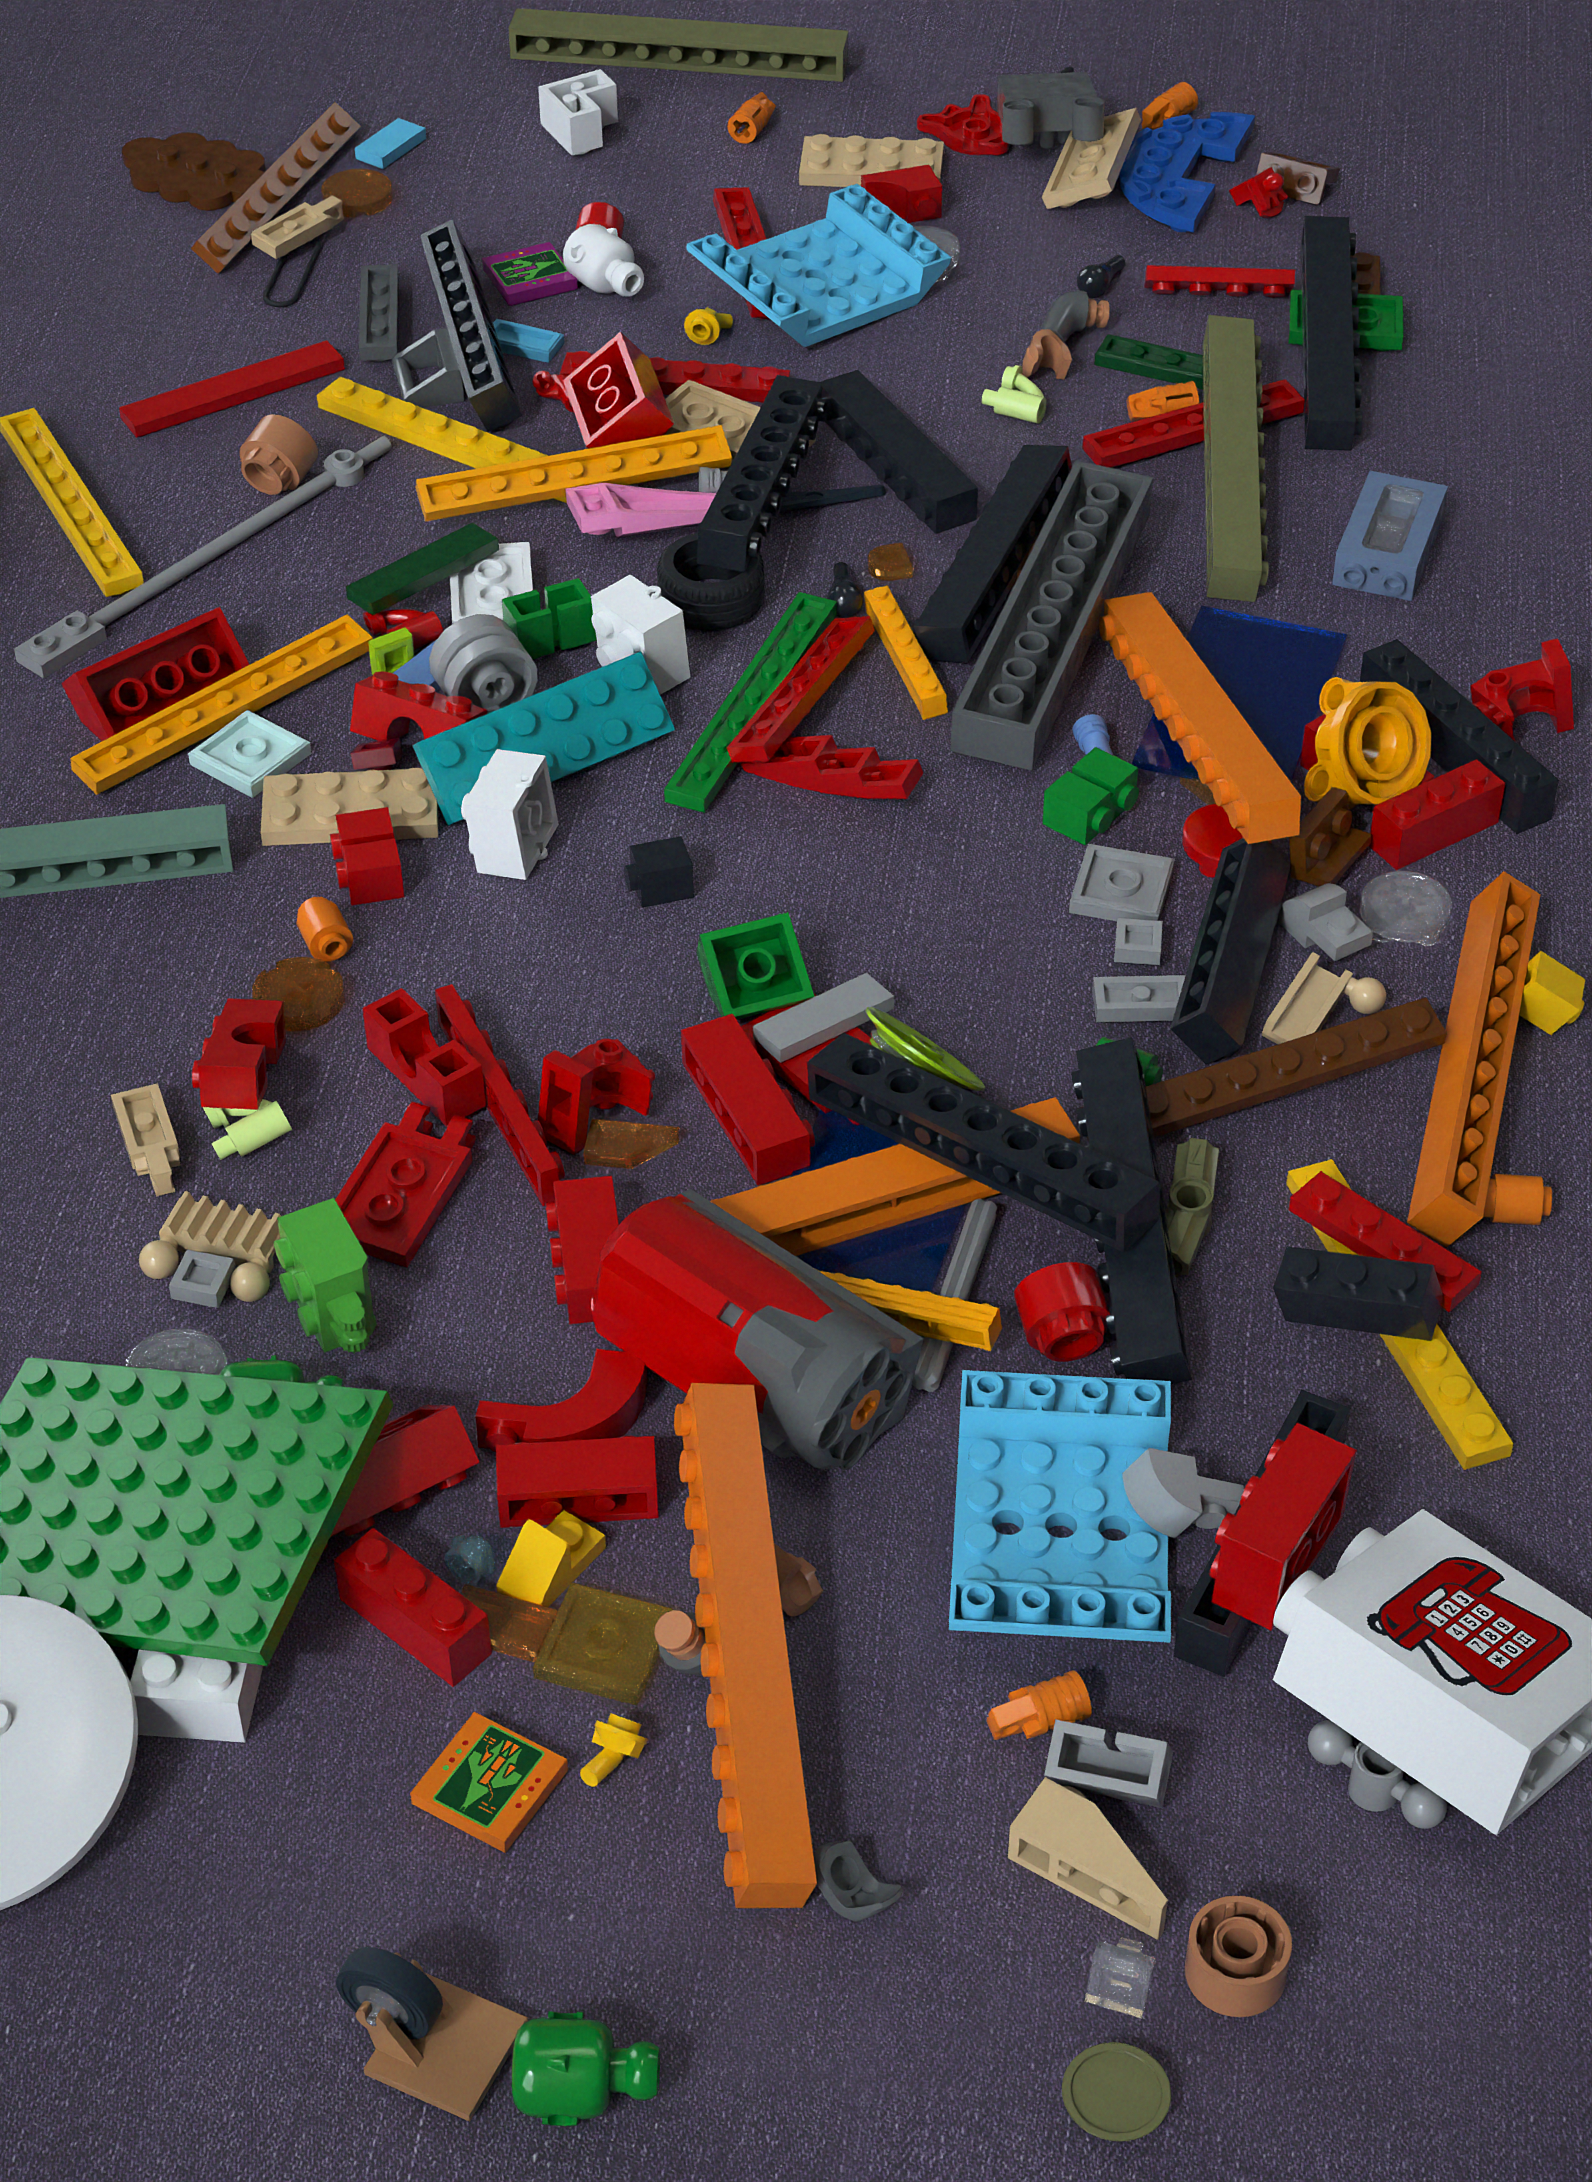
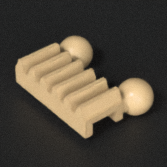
M1312 952L1268 1017L1262 1031V1036L1276 1044H1281L1320 1031L1343 994L1349 996L1350 1003L1356 1011L1363 1014L1376 1013L1385 1004L1386 990L1377 979L1365 977L1357 980L1352 977L1353 973L1346 969L1341 977L1336 976L1319 967L1317 962L1320 956Z
M185 1191L160 1229V1240L148 1243L141 1250L139 1255L140 1268L145 1275L152 1279H164L171 1276L178 1267L179 1255L177 1251L186 1252V1250L234 1258V1263L238 1267L232 1272L230 1277L232 1293L238 1299L245 1302L257 1301L266 1295L270 1286L268 1273H271L274 1268L272 1258L275 1253L274 1241L280 1239L277 1218L281 1217V1215L275 1213L270 1220L267 1219L262 1209L258 1208L253 1215H249L244 1205L241 1204L233 1211L225 1200H220L216 1207L213 1206L208 1196L203 1195L200 1201L196 1202L190 1192Z

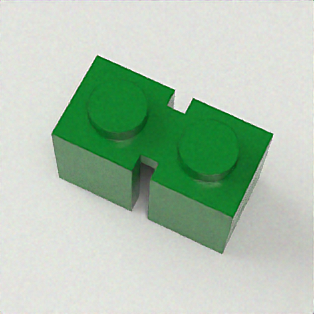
M579 578L544 587L546 609L543 610L540 608V594L537 589L502 599L503 620L511 628L532 659L554 653V647L560 646L562 650L597 641L596 631L591 620L593 615L591 595Z
M1094 747L1073 766L1072 773L1067 771L1044 791L1042 824L1086 846L1099 833L1107 831L1112 821L1124 811L1130 810L1136 803L1139 795V788L1137 787L1138 767Z

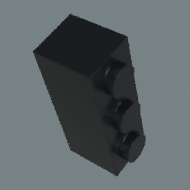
M1289 1246L1286 1247L1273 1286L1285 1321L1427 1341L1432 1340L1444 1300L1434 1265Z

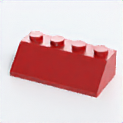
M218 607L77 671L61 684L80 721L95 736L104 741L250 664L224 613Z
M423 1405L384 1424L331 1536L343 1530L346 1536L361 1532L375 1524L373 1515L389 1507L393 1513L402 1511L422 1500L419 1492L437 1484L439 1490H442L468 1477L465 1470L480 1462L455 1405Z

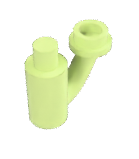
M1007 366L1002 377V387L999 388L998 392L985 389L982 395V404L993 406L994 413L1039 424L1045 414L1046 398L1031 380L1022 375L1023 370L1021 366Z
M262 1099L258 1110L203 1107L214 1129L223 1125L228 1135L211 1143L220 1160L237 1151L243 1157L292 1130L277 1101L270 1102ZM246 1116L231 1125L227 1120V1117Z

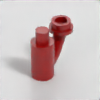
M412 609L383 610L375 615L367 611L363 613L366 627L373 636L378 633L380 635L388 634L406 627L412 634L414 650L434 642L443 632L441 622L432 610L427 613ZM397 625L387 630V626Z

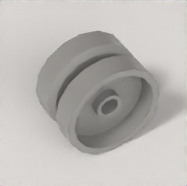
M475 614L459 619L442 632L435 641L429 657L430 673L446 696L469 698L472 701V705L488 709L487 714L532 696L538 681L536 664L508 624L494 615Z

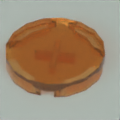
M350 169L340 171L328 177L322 183L321 195L323 200L332 195L343 202L342 210L344 217H357L356 212L364 211L366 216H370L384 210L392 202V183L387 176L378 171Z
M309 957L286 958L276 962V968L268 973L264 969L258 974L252 985L253 999L284 1001L286 1031L311 1030L324 1025L340 1012L345 1002L342 976L338 971L336 973L331 970L330 964L321 959Z

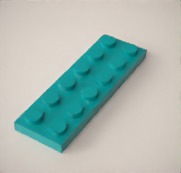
M640 651L424 739L412 746L445 821L449 826L463 820L461 813L463 798L467 793H470L479 779L482 767L487 766L497 749L546 756L550 781L554 782L674 731L675 728Z

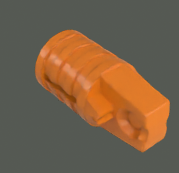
M1179 82L1156 97L1142 111V129L1148 127L1155 130L1163 126V120L1186 115L1194 111L1198 106V96L1194 88L1186 82Z
M763 92L745 101L728 121L729 134L739 143L747 144L752 142L768 124L776 105ZM744 124L746 127L738 134L737 131Z
M1194 381L1175 385H1165L1164 387L1158 386L1129 395L1126 400L1130 421L1135 422L1198 404L1199 395Z
M1075 1670L1064 1673L1063 1676L1059 1675L1051 1678L1049 1681L1039 1682L1035 1686L1028 1685L1010 1692L1008 1695L1009 1702L994 1707L989 1711L987 1724L994 1740L1024 1732L1027 1739L1045 1734L1048 1730H1053L1055 1719L1075 1723L1076 1720L1082 1721L1090 1718L1092 1715L1091 1701L1082 1678Z

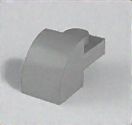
M1331 883L1321 885L1287 900L1280 908L1278 923L1304 948L1317 944L1334 961L1364 949L1372 943L1373 931L1345 906L1347 892L1338 885Z
M1148 1448L1122 1473L1126 1495L1136 1513L1153 1529L1173 1538L1181 1534L1191 1523L1203 1529L1219 1528L1227 1513L1235 1514L1244 1491V1486L1240 1484L1198 1476L1195 1457L1154 1448Z

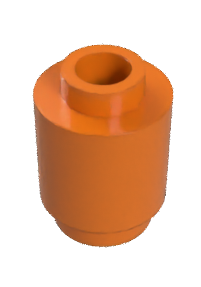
M312 897L301 904L298 909L296 923L311 955L323 962L334 961L343 957L352 947L353 935L338 906L324 897Z
M1493 1174V1177L1489 1180L1483 1217H1490L1492 1223L1540 1225L1542 1216H1550L1552 1188L1543 1185L1542 1176Z

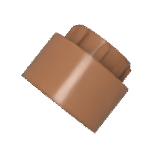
M275 414L264 416L240 448L241 472L244 478L258 491L270 495H276L281 491H286V489L295 490L318 458V448L311 435L295 421Z
M1246 1896L1218 1898L1201 1908L1190 1926L1185 1960V1977L1194 1996L1214 2012L1231 2017L1254 2016L1272 2007L1279 2000L1285 1989L1292 1952V1938L1286 1922L1268 1904Z

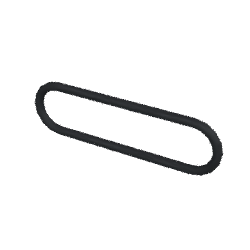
M317 238L309 241L315 243L316 247L294 296L289 300L277 302L269 299L268 295L287 254L279 258L263 293V300L266 304L274 307H285L298 300L321 250V242Z

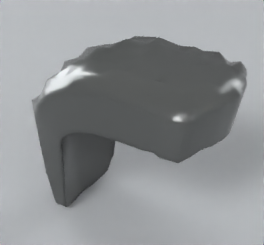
M851 1841L828 1842L819 1846L813 1854L817 1886L832 1909L842 1917L859 1922L892 1906L903 1893L900 1885L884 1884L874 1878Z

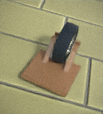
M375 1947L356 1949L347 1958L336 1979V1986L340 1996L355 2012V2016L360 2024L367 2028L375 2046L374 2053L364 2067V2074L469 2122L512 2052L517 2030L528 2021L526 2016L424 1973L420 1964L413 1959L411 1962H408L399 1953L393 1954Z

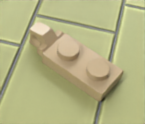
M333 195L314 206L304 202L252 231V245L278 259L332 229L344 220L343 202Z
M158 1083L112 1094L111 1099L132 1168L136 1169L137 1176L149 1173L156 1196L175 1192L171 1168L180 1166V1153Z

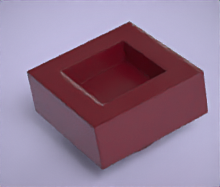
M400 738L358 744L350 753L353 769L392 770V764H396L403 755Z

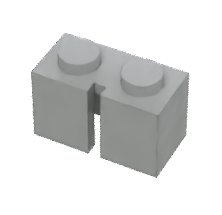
M1055 1719L1044 1773L1046 1778L1061 1786L1073 1787L1078 1791L1163 1808L1173 1751L1168 1742L1117 1732L1115 1744L1119 1751L1111 1750L1112 1739L1106 1729Z

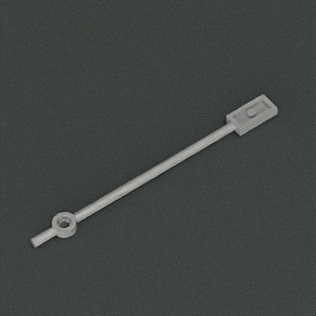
M382 436L356 453L347 449L333 452L325 459V472L93 615L88 617L76 610L70 615L65 616L62 620L14 648L16 661L40 677L46 678L107 640L105 626L329 487L333 485L349 487L358 484L364 478V466L391 450L392 446L389 439Z

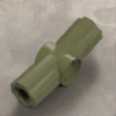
M1190 1138L1189 1141L1177 1146L1173 1181L1169 1190V1204L1166 1209L1176 1278L1189 1274L1201 1241L1209 1233L1212 1226L1219 1148L1213 1147L1206 1139Z

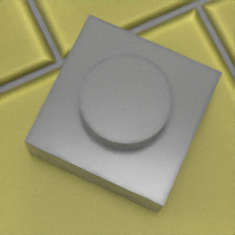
M1117 918L1114 962L1160 965L1163 921Z
M186 1250L169 1284L171 1299L219 1308L230 1285L231 1274L235 1270L234 1258Z

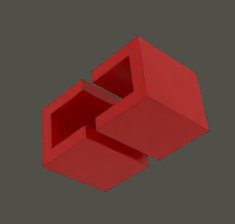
M388 807L335 815L338 833L329 834L333 860L342 859V862L335 863L339 889L348 888L351 906L405 898L401 862Z

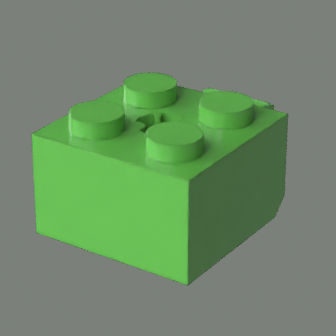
M332 1198L278 1217L280 1239L274 1241V1248L282 1268L286 1271L279 1275L280 1284L289 1303L297 1301L300 1307L297 1309L298 1317L306 1336L315 1335L324 1353L338 1347H342L343 1351L346 1350L348 1353L353 1352L354 1354L355 1352H361L363 1349L365 1350V1347L369 1346V1336L372 1335L377 1325L373 1314L367 1269L369 1265L368 1257L337 1202Z

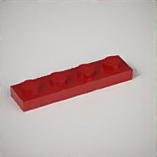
M1147 265L1144 288H1152V292L1156 294H1172L1175 289H1189V293L1192 295H1210L1211 290H1226V295L1237 297L1247 296L1248 291H1263V296L1278 298L1284 297L1285 292L1293 290L1295 270Z
M1322 1171L1290 1197V1212L1360 1256L1434 1265L1444 1297L1442 1308L1448 1312L1455 1308L1480 1283L1482 1271Z

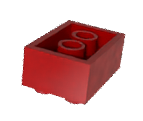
M621 332L563 380L588 449L662 436L674 425L650 358Z
M1296 1423L1285 1441L1279 1438L1276 1439L1267 1455L1264 1465L1266 1470L1261 1478L1253 1475L1249 1479L1240 1499L1241 1508L1236 1515L1227 1513L1216 1533L1215 1543L1220 1545L1221 1548L1212 1563L1209 1576L1215 1579L1213 1603L1272 1631L1274 1628V1614L1285 1592L1301 1574L1312 1568L1343 1519L1357 1452L1356 1449L1299 1423Z

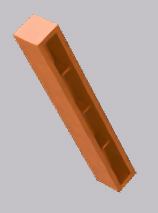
M1056 1097L1011 1110V1112L1080 1144V1134ZM896 1144L889 1148L853 1157L813 1171H806L793 1177L760 1185L750 1190L711 1200L710 1202L794 1256H798L1001 1192L909 1147Z

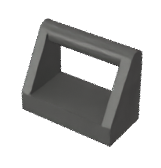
M448 328L433 330L392 358L403 401L413 403L419 407L464 402L462 376ZM439 366V372L414 387L410 370Z

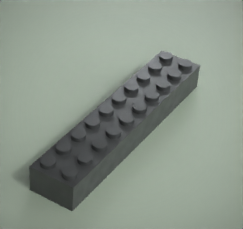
M1075 461L952 712L950 751L1013 767L1033 770L1099 627V618L1104 616V600L1112 598L1150 516L1153 477Z

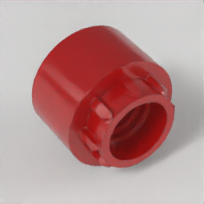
M1064 1262L1050 1265L1031 1273L1017 1285L1014 1291V1299L1027 1342L1032 1348L1039 1350L1042 1355H1045L1052 1361L1068 1362L1084 1358L1095 1352L1102 1345L1103 1335L1108 1328L1105 1316L1110 1315L1097 1271L1092 1266L1080 1262Z

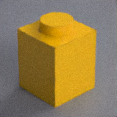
M1540 951L1528 962L1519 1015L1552 1035L1565 1023H1573L1581 1014L1585 1004L1582 1000L1585 979L1543 951Z

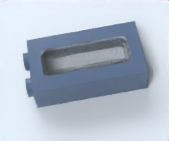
M1369 471L1336 551L1332 585L1412 601L1443 521L1448 486Z

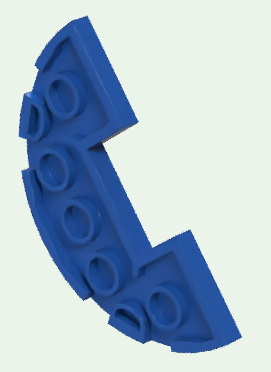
M1210 112V118L1193 120L1189 114L1163 120V126L1155 130L1148 127L1135 134L1118 178L1121 190L1130 203L1145 215L1170 226L1174 231L1194 233L1214 198L1215 184L1187 179L1201 155L1212 157L1220 162H1235L1254 129L1255 115Z

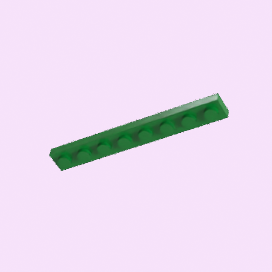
M798 592L664 788L666 803L705 813L738 763H732L727 750L728 745L837 615V601Z

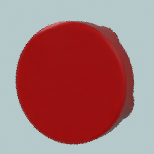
M1210 804L1195 810L1187 817L1183 826L1182 844L1187 855L1199 864L1201 874L1214 878L1223 848L1242 839L1243 836L1237 828L1234 829L1231 826L1228 814L1222 806Z

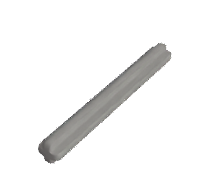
M978 1198L971 1203L940 1296L958 1297L968 1301L997 1217V1206L993 1201L985 1202ZM929 1337L924 1338L912 1382L916 1389H925L928 1392L938 1389L953 1342Z

